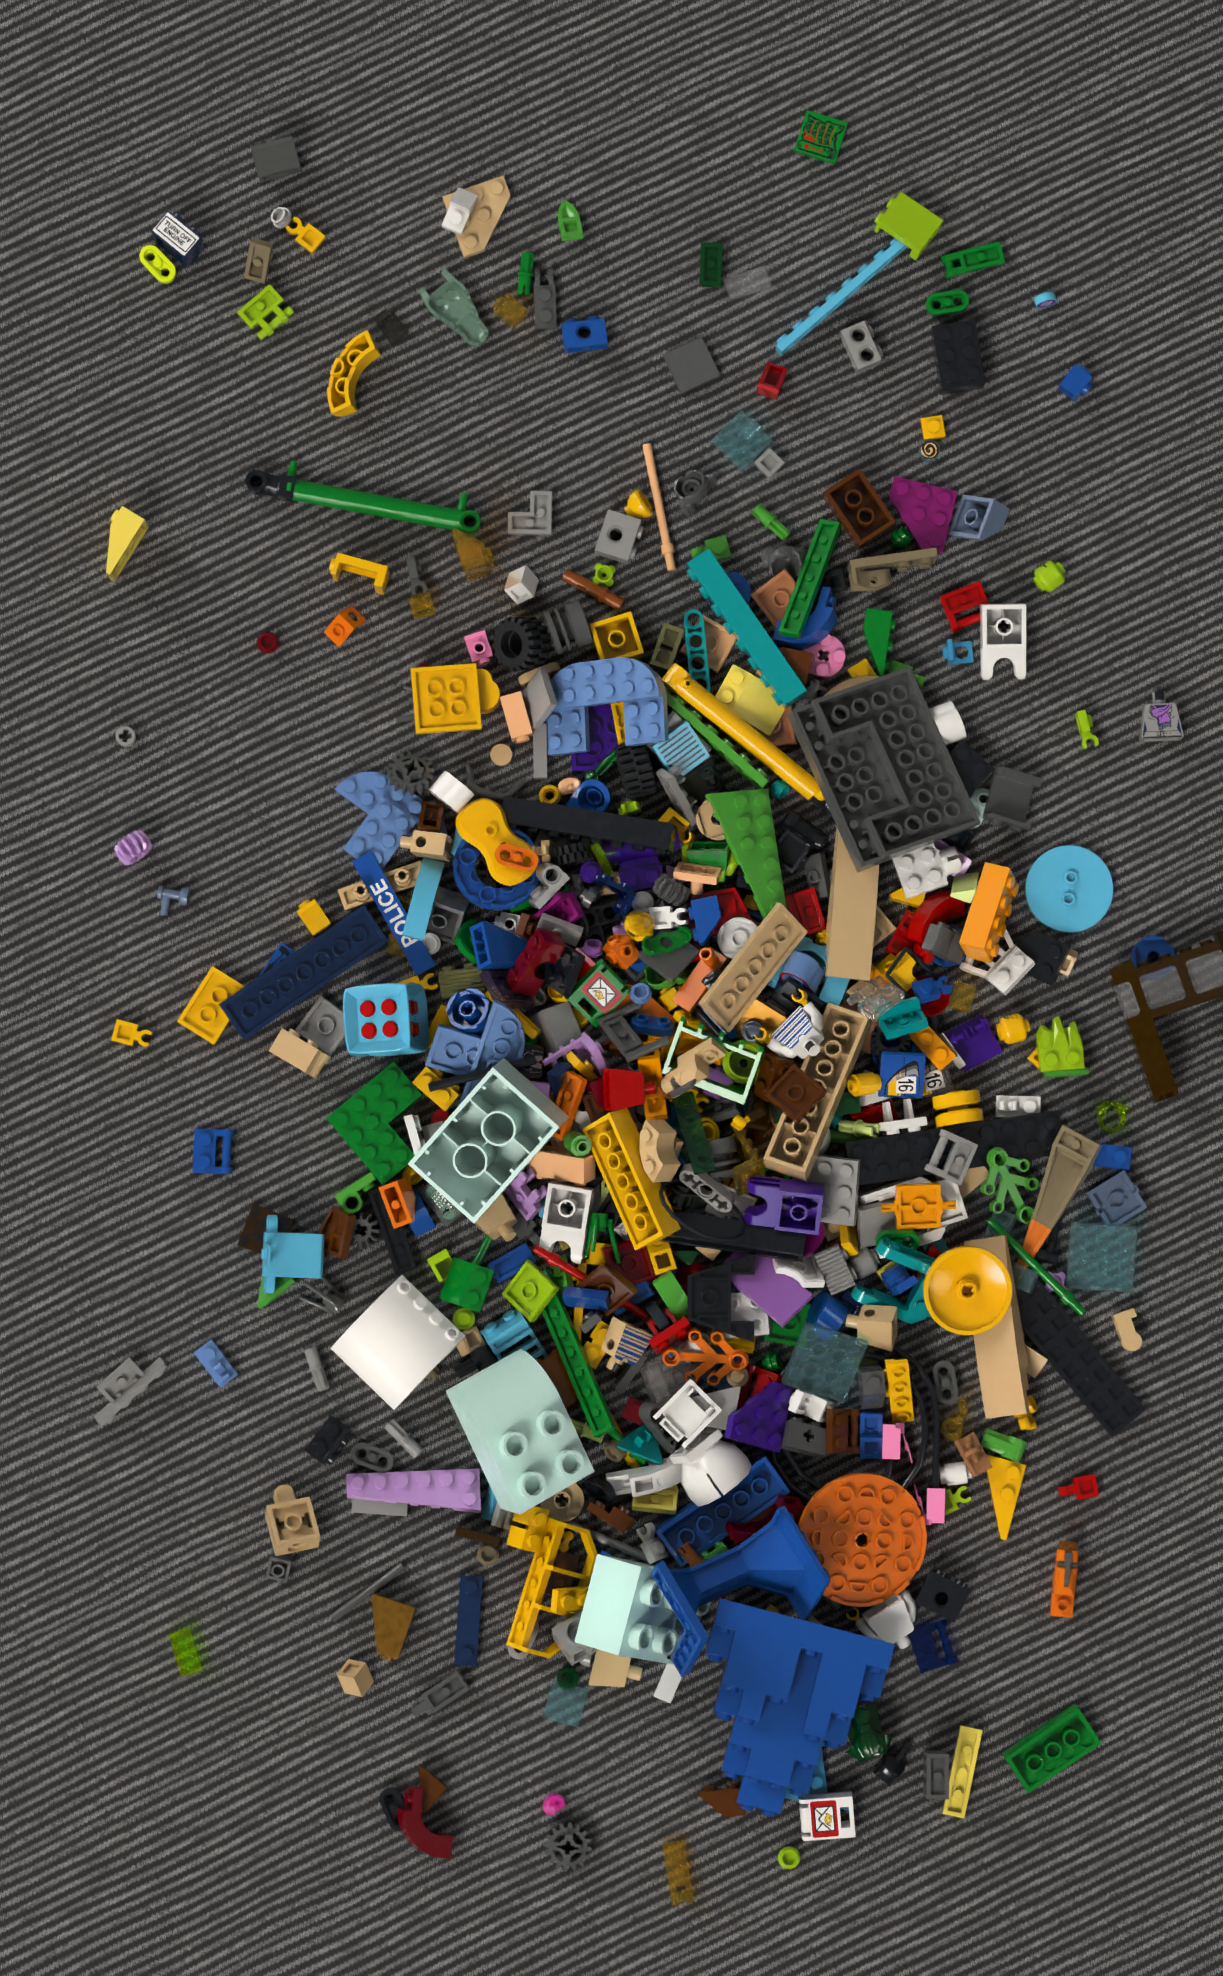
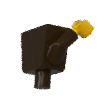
M754 1087L752 1095L749 1096L743 1105L744 1116L741 1117L737 1114L734 1117L731 1125L737 1131L729 1137L736 1136V1139L758 1143L768 1128L771 1103L753 1095Z

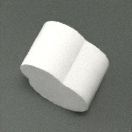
M952 701L929 709L946 746L966 739V731L962 719Z
M444 771L428 789L441 803H444L446 807L457 814L474 796L464 784L447 771Z

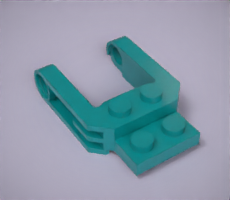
M881 1238L876 1251L887 1259L920 1272L921 1274L917 1279L919 1283L913 1286L907 1297V1302L874 1288L868 1289L857 1284L851 1292L852 1298L864 1305L897 1307V1319L909 1324L925 1320L927 1316L932 1318L924 1303L923 1282L935 1258L890 1239Z

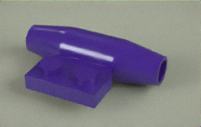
M678 830L674 850L681 848ZM603 842L602 845H592L594 862H621L618 872L622 893L651 889L656 879L663 873L662 864L656 857L659 854L653 853L651 849H645V852L632 850V846L624 845L623 848L612 847L609 842Z

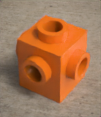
M622 934L610 936L607 939V943L602 947L607 961L618 969L627 970L638 959V954L640 953L635 947V941L628 935Z

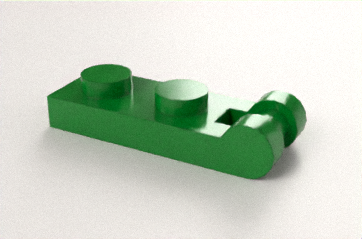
M1000 241L941 257L942 264H945L946 279L1005 264ZM959 260L960 267L954 268L953 262Z

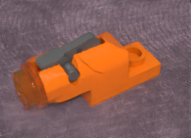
M1059 1541V1546H1057L1055 1568L1052 1577L1050 1616L1073 1618L1079 1558L1077 1542Z

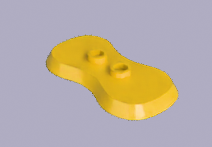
M480 798L470 802L461 809L456 817V829L465 841L475 846L483 854L488 870L497 882L506 886L517 885L528 879L535 872L536 868L533 871L525 872L501 865L495 859V851L501 844H511L532 850V846L516 836L510 829L505 813L498 803L488 798ZM504 850L502 852V857L504 859H508L510 853L509 851ZM528 856L523 858L525 865L531 863V859Z

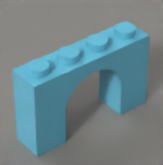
M804 937L793 952H801L812 957L825 972L827 955H825L826 945H817L810 938ZM786 961L768 982V986L776 987L779 975ZM825 976L824 985L819 995V998L824 1001L822 1009H826L828 1003L840 1005L850 979Z

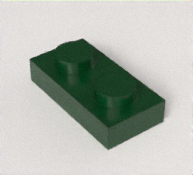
M701 242L699 287L721 288L723 243Z

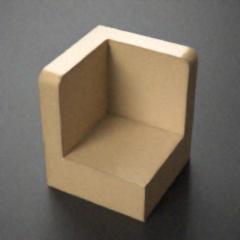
M348 1659L337 1673V1677L346 1694L363 1697L374 1683L365 1662Z

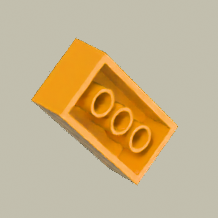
M987 862L984 864L959 941L967 958L992 963L993 958L998 955V942L1000 937H1003L1005 934V921L1012 912L1011 902L1013 897L1017 896L1019 890L1015 876L1008 867Z

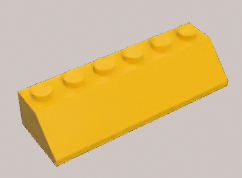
M628 1108L610 1112L583 1128L584 1135L591 1140V1151L634 1249L643 1248L680 1230L679 1223L670 1216L661 1203L659 1196L661 1183H653L644 1171L640 1157V1135ZM663 1191V1195H664V1198H665V1202H666V1204L669 1206V1208L672 1210V1207H671V1205H670V1203H669V1201H668V1198H667L665 1192Z

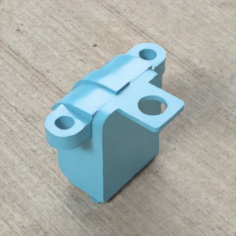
M267 1215L266 1232H264L263 1249H261L264 1293H274L275 1277L323 1279L325 1234L277 1232V1215Z

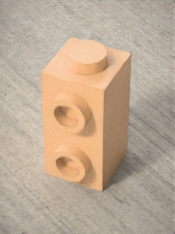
M521 691L501 696L500 701L512 742L523 743L529 741V737L533 736Z

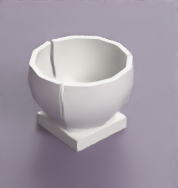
M719 1429L702 1430L685 1449L681 1446L669 1456L673 1464L681 1465V1484L687 1496L698 1507L709 1504L721 1497V1494L713 1484H716L722 1494L725 1495L737 1486L749 1474L752 1468L747 1456L736 1445L719 1440L723 1437Z

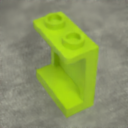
M900 192L896 198L892 197L886 205L888 209L885 213L881 211L874 222L877 225L874 232L878 233L880 229L884 230L912 249L909 256L917 260L938 233L944 220L903 192Z

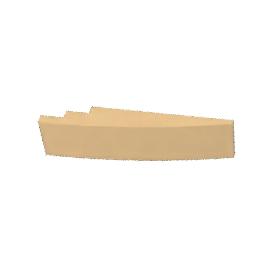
M837 827L826 926L827 944L825 955H827L825 976L870 981L879 864L857 873Z
M1002 1235L964 1241V1246L980 1247L994 1254L1006 1267L1012 1283L1011 1303L1004 1317L991 1329L973 1335L985 1417L988 1419L1027 1414L1030 1412L1026 1390L1029 1389L1026 1367L1029 1365L1007 1236Z

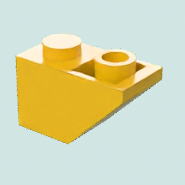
M307 899L298 906L299 910L296 912L313 937H316L332 926L315 899L312 901Z

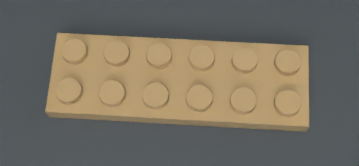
M776 903L698 1004L725 1032H730L804 938L807 930L783 904Z

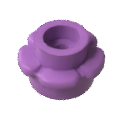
M588 939L585 941L582 951L589 958H597L603 954L602 942L598 939Z

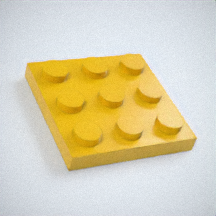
M476 663L410 669L416 734L482 729Z

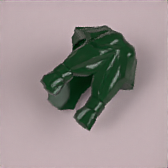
M877 1703L867 1704L865 1708H856L854 1718L851 1719L848 1738L852 1745L845 1753L859 1762L886 1754L893 1738L882 1733L878 1719Z

